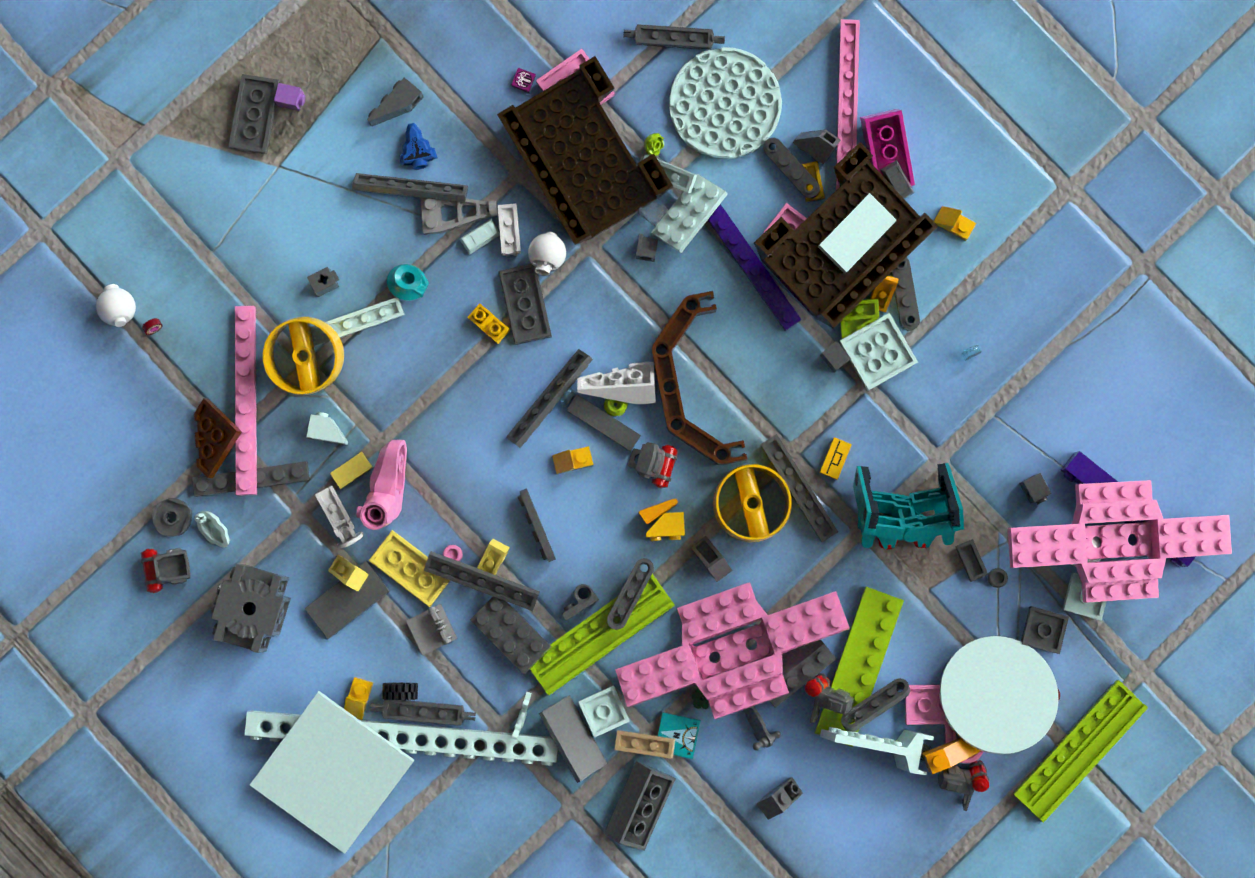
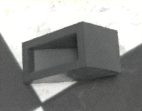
M707 536L691 546V549L716 582L732 571L724 557Z

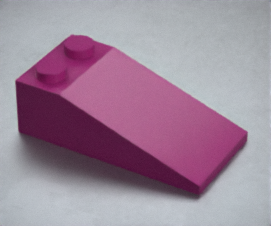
M893 109L860 117L866 148L873 155L869 160L871 164L881 173L880 170L897 160L910 185H915L902 110Z

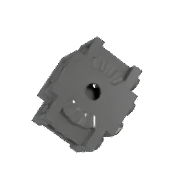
M236 564V567H233L230 573L232 580L223 581L217 588L218 598L217 602H214L212 605L211 614L213 615L211 619L218 620L219 622L214 625L212 631L214 635L213 640L247 648L257 653L267 652L271 636L280 635L291 600L290 597L284 596L289 577L254 568L246 564ZM253 603L256 607V611L254 614L251 610V606L253 605Z

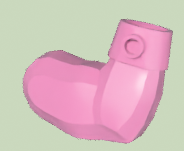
M391 440L382 447L370 477V492L366 497L364 505L357 508V518H360L363 525L368 529L378 530L389 525L401 512L407 457L405 440Z

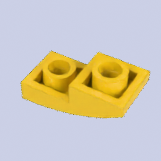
M480 303L467 317L497 344L510 331L504 323Z

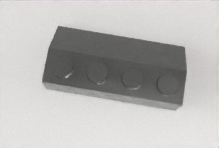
M822 640L806 644L782 654L783 677L789 694L770 700V703L775 708L805 685L808 680L815 677L836 660Z
M635 762L604 834L619 844L645 851L676 778L651 766Z

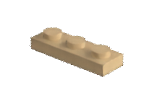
M617 730L614 750L672 759L675 738Z

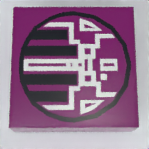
M518 68L511 85L514 88L530 93L536 74Z

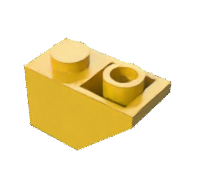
M684 512L664 513L646 532V538L650 537V541H661V537H669V540H681V536H685Z

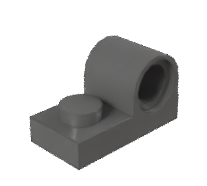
M581 584L576 587L574 595L578 604L571 603L563 608L565 612L562 615L565 620H568L599 600L590 586ZM581 588H587L589 591V596L586 599H581L578 595Z

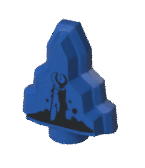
M415 123L408 124L405 132L406 142L402 145L403 153L399 155L400 165H412L414 170L424 169L428 167L427 162L438 158L435 148L430 147L429 141L422 137V132Z

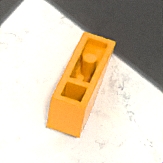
M960 737L923 752L922 757L928 772L935 774L981 752V750L970 746Z

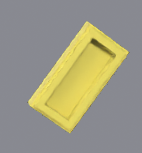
M360 452L330 474L339 488L343 489L373 467L364 453Z

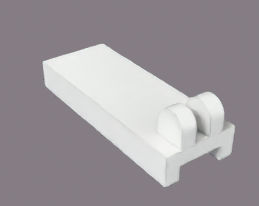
M517 204L498 205L502 256H518V254H521Z

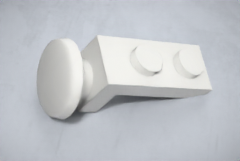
M332 485L315 494L336 536L341 539V542L337 544L339 549L348 547L363 537V532L355 533L353 530L355 527Z

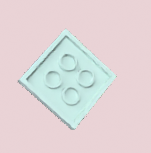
M890 313L839 341L842 348L850 356V362L867 391L918 363Z

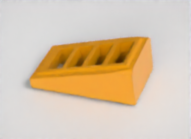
M671 499L640 510L638 513L646 525H649L676 506L678 501L677 499Z

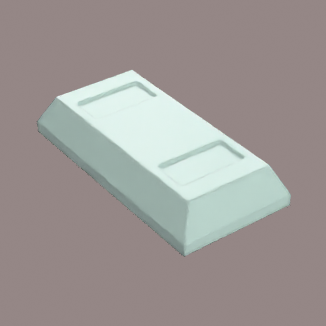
M490 219L459 240L470 255L499 237L500 232L492 219Z

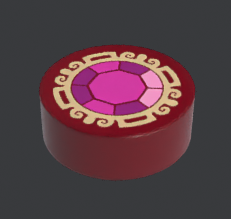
M153 318L145 322L142 329L146 335H152L158 332L163 325L158 318Z

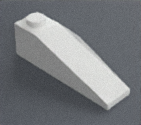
M654 362L632 363L628 365L629 368L619 370L617 367L613 368L610 373L602 374L598 372L577 378V392L632 404L656 403Z

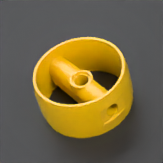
M297 317L280 323L269 334L263 348V364L269 378L279 388L298 395L313 394L327 388L336 380L344 363V348L339 335L330 325L313 317ZM310 324L320 328L329 337L335 353L333 370L329 378L322 385ZM287 326H289L293 348L292 358L296 363L300 387L286 381L279 373L274 361L275 342L279 334ZM302 350L306 351L308 354V358L306 361L300 358V352Z
M747 464L731 470L722 478L714 493L713 509L717 522L728 535L744 542H760L773 537L785 526L791 513L792 498L787 483L776 471L759 464ZM754 470L764 472L776 480L785 497L783 518L771 533H769ZM732 475H735L750 537L739 535L731 530L722 519L719 511L718 500L720 490L724 482ZM749 498H754L757 501L756 508L751 509L748 507L747 501Z

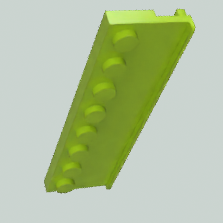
M653 573L622 629H612L607 623V617L618 598L617 596L550 644L552 647L530 669L548 695L555 692L675 606ZM615 616L613 618L614 623H620L621 618Z
M867 586L864 588L830 686L835 690L840 688L850 693V696L854 698L852 708L872 694L904 602L902 599ZM822 708L814 733L820 735L821 729L829 730V727L846 731L841 723L843 714Z
M1116 680L1012 794L1044 823L1148 709L1147 706L1122 682Z

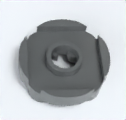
M168 498L155 506L152 512V522H154L155 529L160 534L170 537L180 536L191 525L192 510L184 501ZM174 512L175 516H177L176 521L173 520L170 523L168 521L170 519H167V516Z

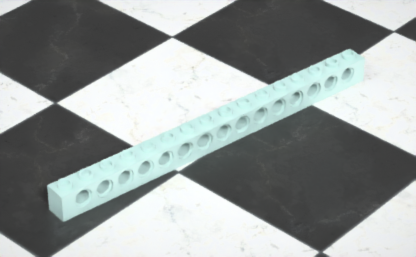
M254 710L247 711L245 735L250 736L252 740H262V737H269V741L281 742V739H284L287 735L282 729L283 724L288 723L292 728L301 715ZM360 720L378 734L381 731L386 732L388 735L387 740L397 748L405 749V753L416 754L417 751H425V755H436V752L444 753L446 757H456V754H463V758L475 759V756H483V760H494L497 757L502 758L504 762H514V759H520L525 764L541 761V765L552 766L553 762L557 763L558 748L551 736L519 734L516 740L512 738L513 733ZM265 721H268L271 724V730L269 732L265 731L263 728V723ZM400 733H404L407 736L406 743L399 742L398 735ZM419 735L426 737L427 743L425 745L418 743L417 737ZM439 736L446 739L444 747H440L436 742ZM458 738L465 740V748L461 749L456 746ZM477 740L484 741V750H478L475 747ZM502 742L505 746L504 751H496L495 743ZM517 743L522 744L524 752L516 753L514 745ZM535 745L543 747L544 753L542 755H536L533 752Z

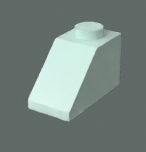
M317 412V415L311 414L306 437L348 445V440L334 420L328 417V414Z

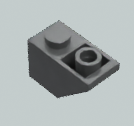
M826 129L801 132L793 143L800 150L810 154L816 161L824 164L841 140Z
M793 777L767 793L757 805L769 820L783 813L803 792Z

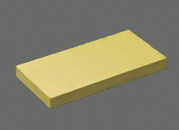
M393 530L369 559L373 565L428 607L432 606L450 582L448 579L424 571L428 557Z

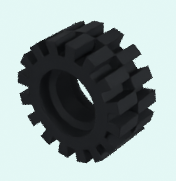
M383 683L382 699H418V683Z

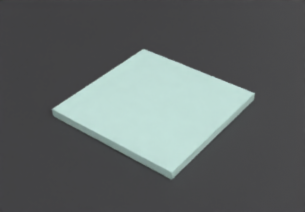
M318 691L251 782L250 786L345 854L412 765L414 759Z

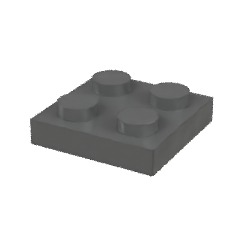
M1030 606L1021 639L1022 644L1060 654L1069 616Z

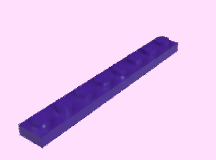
M720 204L709 217L708 222L785 331L800 322L801 318Z

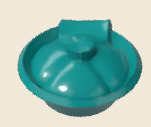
M409 264L394 267L387 276L388 289L395 297L402 300L422 298L429 285V281L424 273L416 266Z

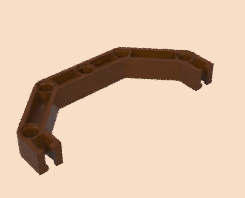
M713 291L689 295L683 299L654 342L652 357L668 432L715 464L726 465L747 460V454L743 453L741 457H731L729 450L738 446L745 448L744 440L723 444L685 418L672 355L673 350L696 316L716 312V304L711 305V307H700L699 301L708 298L710 300L714 299ZM693 302L696 304V309L688 310L686 304ZM663 346L667 352L664 355H659L656 352V348ZM666 383H671L674 386V390L666 392L663 386ZM672 421H680L682 427L679 430H674L671 427ZM717 451H725L727 454L726 459L719 460L716 456Z

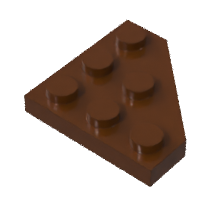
M203 398L194 413V421H197L198 431L195 432V444L199 451L196 465L207 478L213 479L242 431L209 399Z

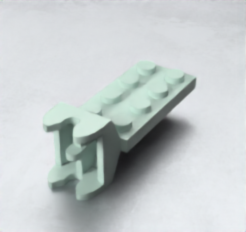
M829 727V730L821 729L820 737L833 742L893 753L897 768L910 773L927 775V771L918 768L922 754L923 740H933L934 736L904 729L895 741L869 734L863 735L858 732L843 731L833 727Z

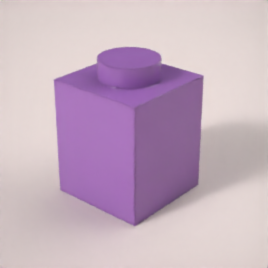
M278 83L274 102L279 107L300 111L306 97L301 88Z

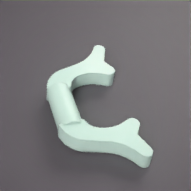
M526 692L512 735L513 739L517 740L523 728L532 693Z

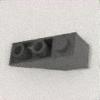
M404 77L401 81L399 80L395 83L393 91L389 95L386 94L382 98L378 108H374L369 113L367 120L371 126H375L408 113L415 108L424 96L416 86Z

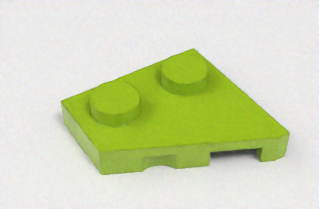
M878 299L862 300L841 321L842 339L879 319Z

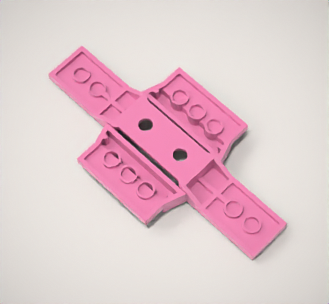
M1151 480L1075 484L1076 508L1072 524L1008 528L1010 568L1075 564L1082 582L1083 602L1086 603L1159 598L1158 578H1162L1166 558L1232 554L1229 515L1163 519L1157 500H1152ZM1145 520L1144 523L1085 526L1086 523ZM1131 534L1137 538V542L1133 546L1128 543V537ZM1095 536L1101 540V544L1097 548L1092 545V539ZM1134 556L1148 557V559L1087 562V559Z
M749 582L677 608L682 622V646L615 669L627 707L685 687L697 685L709 701L714 719H718L789 694L783 677L782 654L849 630L850 627L836 591L767 615L757 602ZM761 621L760 624L696 647L693 646V644ZM750 639H754L757 642V647L754 650H749L746 647V642ZM713 652L720 654L721 658L717 663H712L709 659L710 654Z

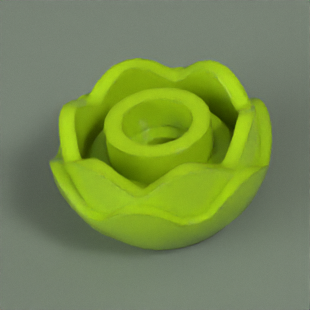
M659 133L648 135L644 141V149L649 156L653 153L659 155L660 150L664 147V138Z
M605 399L603 406L607 414L614 417L623 415L628 403Z

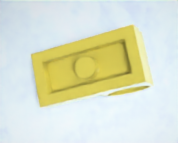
M492 539L477 568L496 575L510 547Z
M340 555L336 557L328 570L342 583L356 591L360 590L369 575Z

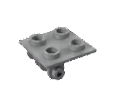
M441 604L406 620L422 656L458 639Z

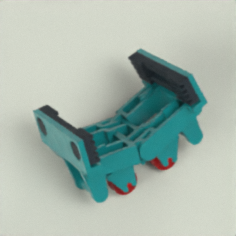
M949 463L937 464L939 488L909 493V496L871 491L869 467L857 466L853 490L858 508L857 526L861 530L862 546L870 548L876 536L879 546L887 550L895 548L898 540L913 542L917 548H928L935 537L942 535L944 545L953 544L955 532L964 530V514ZM930 510L935 511V514L930 516H924L923 514H921L922 512ZM879 512L891 514L892 517L879 516Z

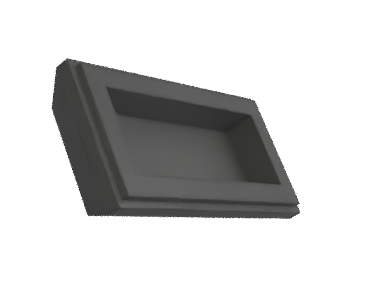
M897 160L880 170L884 178L904 199L915 193Z
M973 539L955 546L970 582L988 575Z

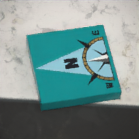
M662 712L658 736L675 738L673 755L693 759L701 720Z

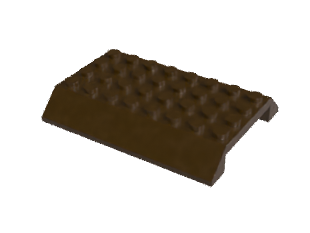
M596 56L579 65L578 71L517 107L511 105L497 114L574 245L592 239L656 201L673 187L654 153L637 164L635 163L602 108L600 102L615 88Z
M861 142L833 167L840 187L805 221L793 230L780 217L754 242L760 259L815 319L831 328L837 326L938 227L926 213L919 216L871 164L869 160L873 155ZM870 193L896 221L844 274L818 246Z

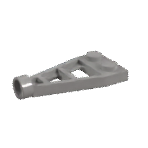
M420 197L424 235L444 233L491 216H498L497 201H480L466 198L465 202ZM443 205L455 206L458 213L457 217L447 222L443 221L441 207ZM462 206H475L476 215L464 218L462 216Z

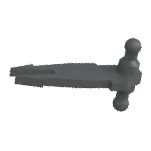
M754 706L743 710L758 741L753 744V749L759 750L761 747L768 748L772 746L775 739L781 736V733L779 731H775L773 734L769 733L763 719Z

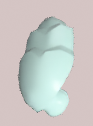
M201 511L195 515L194 519L199 531L211 544H216L223 548L229 545L230 539L227 528L216 515L209 511Z

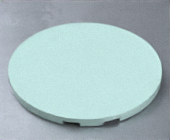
M727 47L704 51L686 63L676 75L669 97L671 120L681 139L698 153L717 159L743 157L763 146L775 131L782 109V98L778 81L766 64L747 51Z
M990 636L966 644L949 660L941 677L940 703L948 724L964 742L987 753L1012 754L1033 746L1049 731L1058 710V688L1049 665L1033 648L1012 638Z

